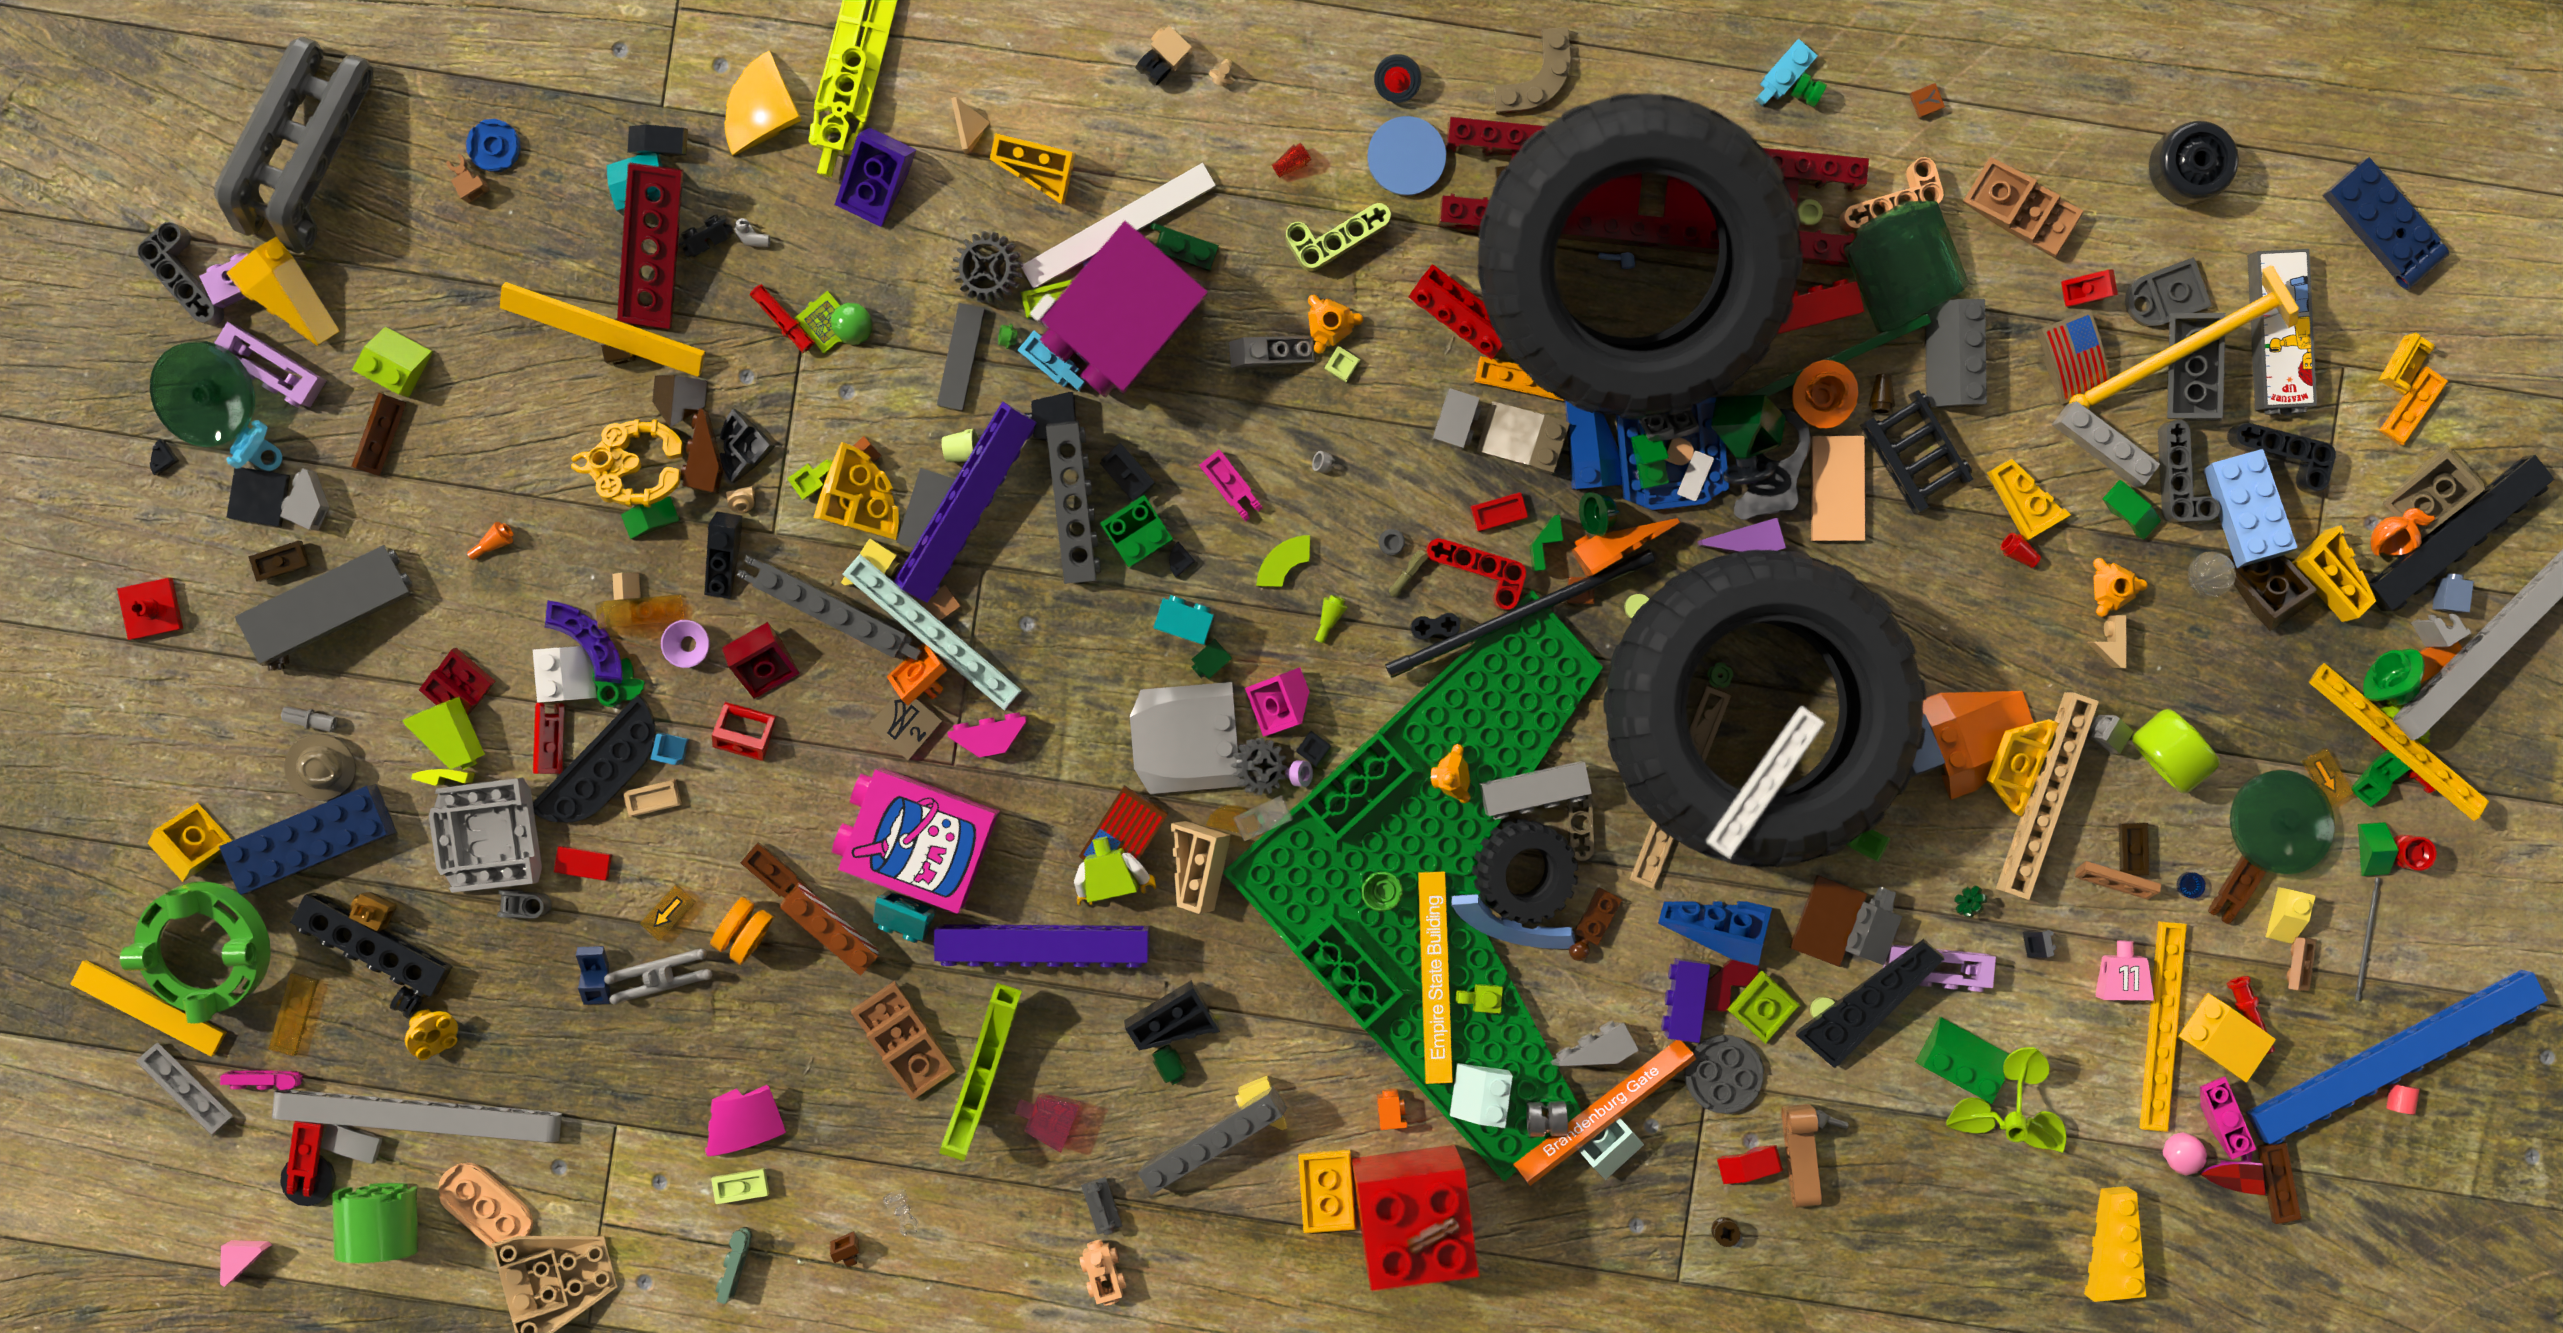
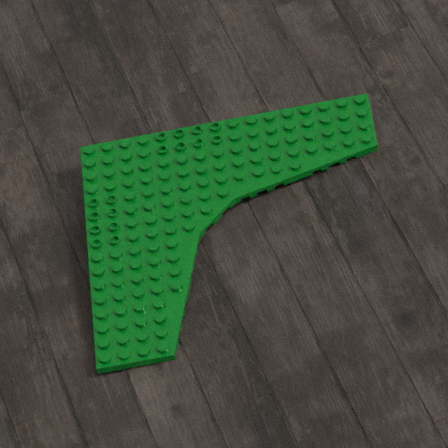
M1531 590L1509 611L1539 599L1538 595ZM1549 608L1476 640L1223 870V874L1272 926L1295 955L1357 1023L1396 1062L1504 1182L1517 1171L1513 1165L1551 1136L1547 1132L1544 1137H1529L1526 1119L1527 1103L1542 1102L1547 1106L1549 1102L1565 1101L1568 1122L1582 1111L1558 1066L1552 1065L1550 1062L1554 1059L1488 936L1467 924L1455 912L1452 906V897L1480 894V891L1475 888L1473 882L1477 879V876L1472 874V869L1474 865L1478 864L1474 856L1476 851L1481 852L1484 847L1480 844L1484 838L1488 839L1491 835L1490 831L1496 828L1502 818L1493 819V816L1485 814L1479 783L1534 772L1548 751V748L1576 709L1577 704L1603 668ZM1456 744L1463 746L1464 752L1462 757L1468 764L1470 777L1468 787L1470 801L1468 803H1461L1458 799L1445 794L1440 788H1434L1431 782V769L1438 767L1439 762L1451 753L1453 746ZM1444 871L1446 884L1452 1083L1426 1084L1418 872ZM1388 872L1396 876L1401 883L1403 895L1395 908L1386 912L1375 911L1368 907L1362 899V884L1373 873ZM1475 984L1502 986L1501 1013L1473 1011V1004H1462L1455 1001L1456 990L1475 992ZM1457 1063L1510 1071L1512 1083L1505 1128L1479 1125L1450 1116Z

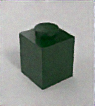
M1214 639L1191 659L1195 663L1191 668L1201 679L1204 676L1210 679L1232 657Z

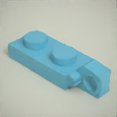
M1798 39L1762 79L1763 81L1760 85L1764 90L1755 100L1761 106H1764L1772 96L1778 100L1818 55Z
M1034 330L1020 346L1018 352L1058 385L1060 384L1065 388L1069 383L1076 390L1080 391L1086 383L1076 375L1079 369L1075 366V363L1070 359L1066 363L1060 360L1041 343L1039 339L1042 336Z

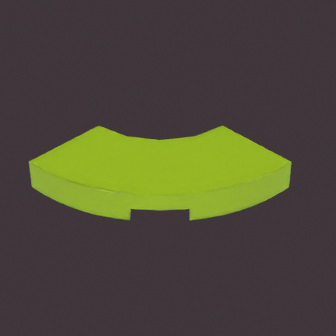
M1310 535L1293 537L1277 545L1264 559L1258 572L1256 586L1282 587L1284 578L1291 568L1299 563L1309 562Z

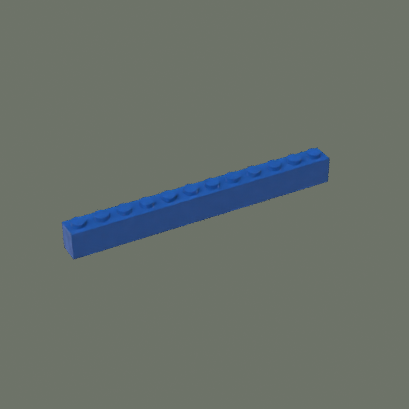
M2519 970L2246 1111V1114L2259 1140L2273 1145L2281 1143L2286 1139L2285 1136L2292 1132L2297 1133L2306 1130L2309 1127L2308 1124L2316 1120L2321 1121L2332 1116L2333 1111L2354 1105L2356 1099L2377 1093L2378 1088L2385 1084L2397 1083L2402 1079L2401 1076L2408 1072L2414 1073L2422 1070L2425 1067L2424 1064L2432 1060L2437 1061L2445 1058L2448 1055L2447 1052L2455 1048L2461 1049L2471 1043L2470 1040L2493 1033L2494 1028L2501 1024L2513 1023L2517 1020V1016L2524 1012L2530 1013L2538 1010L2540 1004L2548 1000L2534 972Z

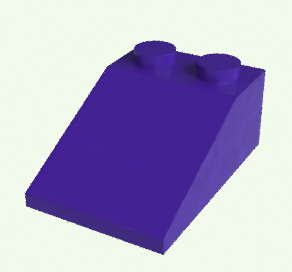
M870 127L857 135L834 205L882 227L909 173L916 149Z

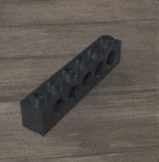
M314 892L304 895L290 921L291 924L297 926L296 930L298 932L320 938L319 942L329 948H339L344 951L343 955L355 961L359 959L367 963L366 967L377 973L384 972L388 974L391 981L414 988L413 992L421 997L427 998L428 996L432 997L439 994L453 967L452 965L386 930L376 931L350 919V911ZM322 915L328 920V927L326 929L320 924ZM345 928L351 931L352 937L350 941L346 940L343 936ZM368 940L372 941L375 945L374 953H370L366 948ZM391 953H395L398 956L397 966L390 962L389 957ZM414 965L419 966L422 970L420 978L413 974Z

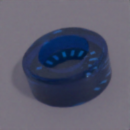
M2185 872L2177 880V890L2184 897L2198 898L2205 891V880L2198 873Z

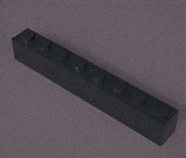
M2530 455L2519 459L2487 485L2484 491L2422 538L2420 547L2415 548L2411 553L2401 555L2372 578L2368 584L2376 599L2375 604L2381 611L2395 612L2403 608L2407 604L2406 599L2412 594L2417 595L2427 588V582L2432 578L2436 579L2445 574L2448 570L2446 567L2452 562H2458L2466 557L2469 548L2483 543L2488 538L2487 534L2493 529L2497 530L2508 522L2507 518L2511 514L2524 510L2529 505L2527 501L2532 497H2538L2549 489L2547 485L2555 479L2538 457Z

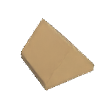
M639 572L612 574L614 600L641 599Z

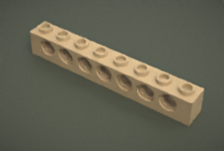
M2064 692L2055 718V722L2059 724L2023 816L2019 820L1996 889L2030 900L2099 701L2077 693Z

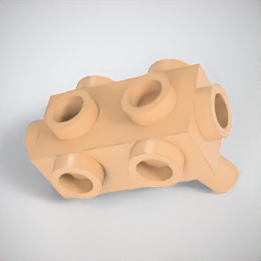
M1102 1240L1092 1241L1087 1244L1088 1248L1083 1250V1256L1080 1257L1083 1273L1088 1272L1090 1282H1087L1090 1298L1095 1297L1096 1304L1103 1303L1104 1306L1115 1304L1119 1301L1118 1298H1121L1123 1295L1122 1289L1126 1288L1123 1273H1117L1115 1265L1119 1263L1117 1250L1115 1247L1111 1248L1109 1242L1103 1244ZM1109 1279L1112 1285L1104 1287L1102 1281Z

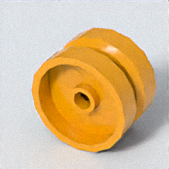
M744 896L731 908L710 941V946L720 952L727 950L735 941L730 950V959L739 965H742L757 949L774 919V916L765 910L756 912L750 919L754 911V903Z

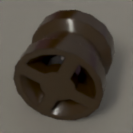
M1720 1217L1711 1226L1712 1236L1721 1246L1731 1247L1738 1243L1741 1232L1732 1219Z

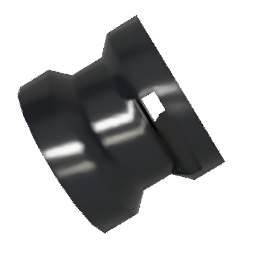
M403 986L393 998L390 1009L394 1011L399 1010L405 1018L410 1019L421 1005L423 997L411 993L410 988Z

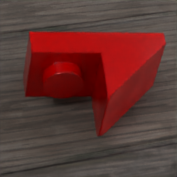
M2114 269L2061 281L2065 307L2102 301L2104 298L2118 295Z

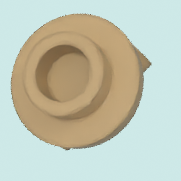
M1230 59L1223 60L1219 67L1220 71L1210 70L1209 75L1213 77L1212 82L1223 87L1234 83L1235 79L1227 74L1232 67Z
M753 486L726 492L728 507L732 511L745 513L754 507L755 493Z

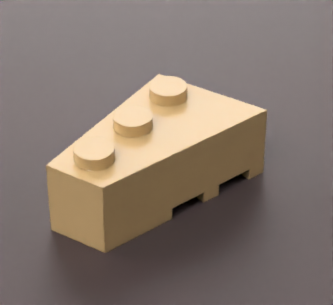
M1187 821L1171 823V832H1174L1175 839L1173 857H1176L1177 873H1175L1177 907L1198 914L1214 911L1231 835Z

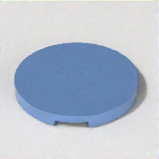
M1412 116L1397 117L1381 125L1372 136L1367 153L1368 167L1374 180L1383 189L1402 196L1418 195L1430 189L1440 178L1446 162L1445 144L1439 132L1425 120Z

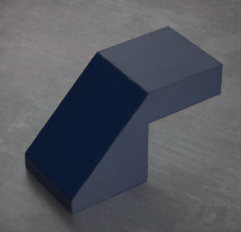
M604 946L577 947L576 958L581 970L578 990L583 1005L610 1004V984H606L604 981V977L609 974V961Z

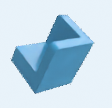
M666 733L656 734L651 760L672 765H682L689 739Z

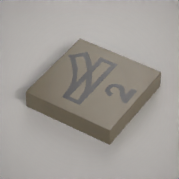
M896 693L868 727L904 758L910 760L943 720L918 698L907 705Z

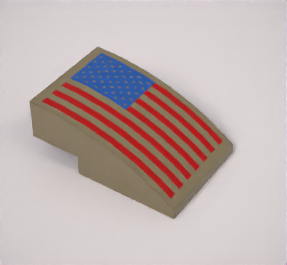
M2091 309L2036 331L2045 354L2042 358L2061 405L2068 403L2072 396L2076 394L2085 395V392L2110 379L2104 348Z

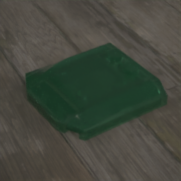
M1937 201L1902 202L1861 225L1856 232L1857 236L1844 248L1877 332H1885L1907 323L1964 291L1969 285L1968 278Z

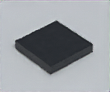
M243 467L239 469L234 468L226 518L282 527L283 517L280 515L283 510L281 506L287 497L290 475Z

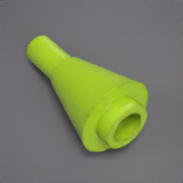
M1330 595V598L1324 597L1320 620L1321 626L1315 637L1316 641L1325 643L1330 629L1334 627L1348 608L1344 605V599L1335 595Z

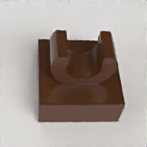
M855 1231L830 1241V1256L834 1263L843 1260L847 1268L857 1264L855 1257L859 1253V1239Z

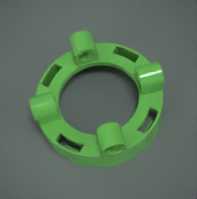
M191 882L166 892L155 899L144 910L136 927L134 943L124 947L121 951L120 964L125 971L140 970L144 979L155 993L169 1004L185 1010L187 1023H202L212 1019V1015L228 1009L243 1000L261 984L270 963V939L261 916L242 895L217 883ZM219 901L223 902L238 915L239 919L236 921L226 910L216 904ZM200 913L214 919L225 929L231 940L223 947L222 959L226 966H233V970L223 984L209 989L194 988L178 980L169 971L161 954L160 941L163 929L170 919H179ZM244 977H246L248 981L242 987V989L245 991L240 995L235 996L232 992L241 984Z

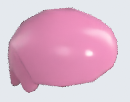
M2181 1132L2172 1135L2165 1143L2163 1156L2176 1173L2187 1176L2197 1173L2204 1167L2207 1161V1153L2204 1145L2195 1136Z

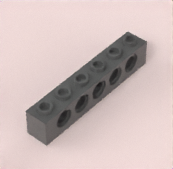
M1079 421L1047 424L1046 430L1064 584L1096 581V573H1101L1100 558L1094 557V547H1098L1097 532H1092L1091 522L1095 521L1094 506H1089L1088 495H1092L1091 480H1086L1085 469H1089L1088 453H1083L1082 443H1086L1085 427H1080ZM1065 443H1071L1074 445L1076 453L1073 456H1065L1061 452V446ZM1069 469L1075 470L1079 475V479L1073 483L1068 482L1064 478V472ZM1070 496H1077L1081 499L1082 505L1076 509L1071 508L1067 504V499ZM1073 522H1080L1084 525L1085 531L1082 534H1074L1070 530V525ZM1076 548H1083L1088 556L1084 560H1077L1073 556V551Z

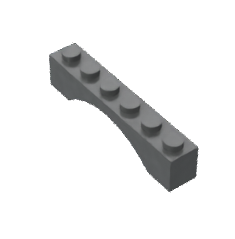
M1274 1086L1250 1099L1210 1128L1147 1161L1138 1171V1175L1151 1195L1283 1117L1287 1106Z

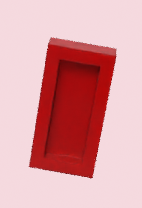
M1521 492L1470 506L1477 532L1528 517Z
M558 846L554 873L606 881L609 877L612 854Z

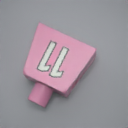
M2118 940L2117 955H2103L2096 997L2103 1000H2154L2148 960L2142 956H2133V941Z

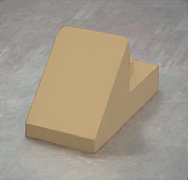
M2126 615L2107 616V621L2104 624V634L2107 637V642L2087 643L2112 668H2126Z

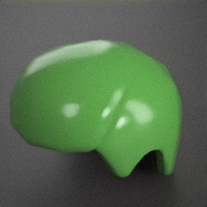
M844 303L837 307L831 315V328L835 335L845 344L859 345L866 341L872 333L871 316L858 303Z
M1388 872L1373 873L1362 884V899L1368 907L1375 911L1386 912L1395 908L1403 895L1401 883L1396 876Z

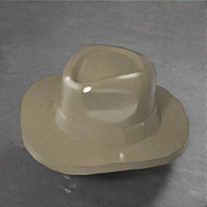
M311 734L300 738L287 752L284 762L285 777L290 786L303 797L314 801L330 800L343 793L351 785L356 772V764L351 751L340 740L326 734Z

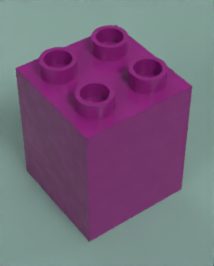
M1124 220L1040 318L1042 325L1047 331L1039 340L1064 363L1074 353L1087 363L1088 367L1082 372L1081 376L1103 397L1106 398L1114 388L1121 394H1124L1205 300L1207 291Z

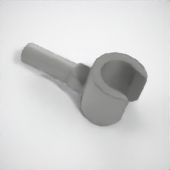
M1816 1110L1818 1126L1823 1129L1827 1122L1838 1127L1848 1128L1849 1124L1847 1122L1830 1117L1821 1110Z

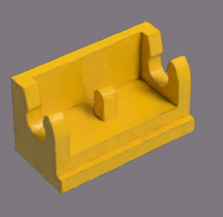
M2418 333L2405 335L2378 381L2402 395L2406 394L2411 389L2410 384L2425 358L2434 350L2435 345L2421 337Z

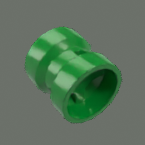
M1803 72L1791 96L1796 99H1806L1807 105L1814 108L1823 95L1827 84L1822 81L1814 82L1809 74Z

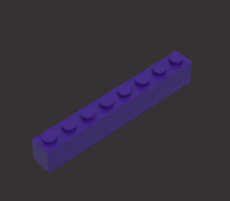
M1002 401L895 578L894 582L902 590L927 603L937 593L940 581L951 570L954 558L965 547L968 535L971 530L977 527L980 515L985 507L991 504L994 492L1005 481L1008 469L1019 458L1021 448L1025 441L1032 436L1037 422Z

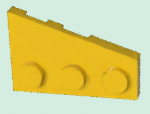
M2013 459L2007 460L1987 472L2025 540L2033 538L2071 515L2065 508H2060L2048 492L2042 491L2034 483L2035 480Z

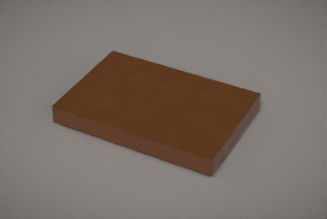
M1816 875L1789 948L1840 967L1846 952L1845 948L1848 937L1852 933L1857 913L1861 909L1863 902H1865L1867 894Z

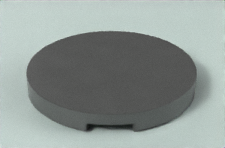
M1721 1034L1704 1039L1691 1051L1695 1055L1696 1060L1685 1068L1684 1075L1688 1091L1698 1104L1713 1112L1731 1114L1745 1109L1754 1102L1762 1086L1764 1068L1760 1056L1750 1044L1739 1037Z

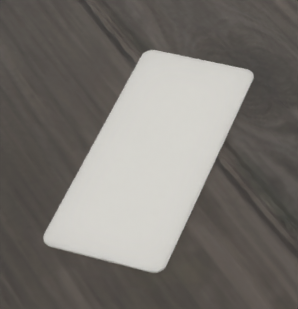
M1695 451L1677 494L1696 501L1714 458Z

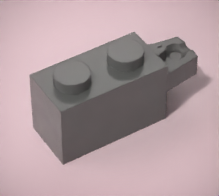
M1879 887L1870 903L1863 902L1861 909L1857 913L1852 933L1848 937L1845 951L1881 965L1885 964L1902 916L1893 913V903L1896 896L1894 891Z

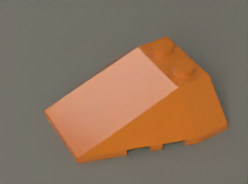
M2023 691L1937 693L1923 700V715L1926 714L1945 760L1943 765L1945 774L1941 776L1949 799L1952 800L1974 792L1987 782L1986 779L2006 730L2034 723Z

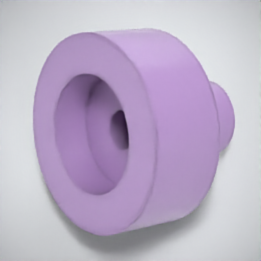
M1296 760L1291 764L1290 768L1286 769L1285 776L1290 778L1292 785L1307 787L1313 777L1312 766L1308 761Z

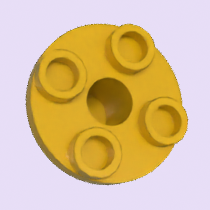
M427 1009L416 1012L410 1018V1028L405 1036V1045L409 1052L419 1060H427L431 1056L437 1055L445 1049L452 1048L456 1044L458 1024L451 1014L442 1011L431 1012Z

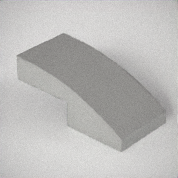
M328 1124L321 1148L355 1160L375 1164L383 1138L365 1130H354L345 1125Z

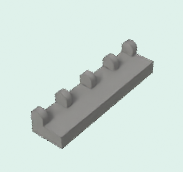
M158 1042L136 1060V1064L189 1113L211 1137H214L233 1118V1115Z

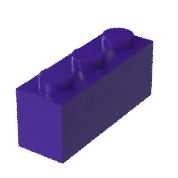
M1675 958L1674 964H1670L1668 979L1672 980L1670 990L1667 989L1665 994V1005H1668L1667 1016L1663 1015L1661 1031H1665L1664 1035L1668 1039L1700 1043L1710 964L1707 962Z

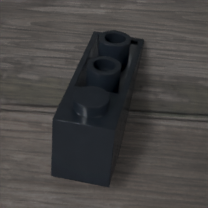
M716 511L708 524L704 595L731 599L741 542V515Z

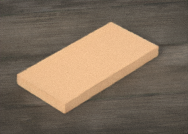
M1812 436L1811 541H1864L1865 436Z

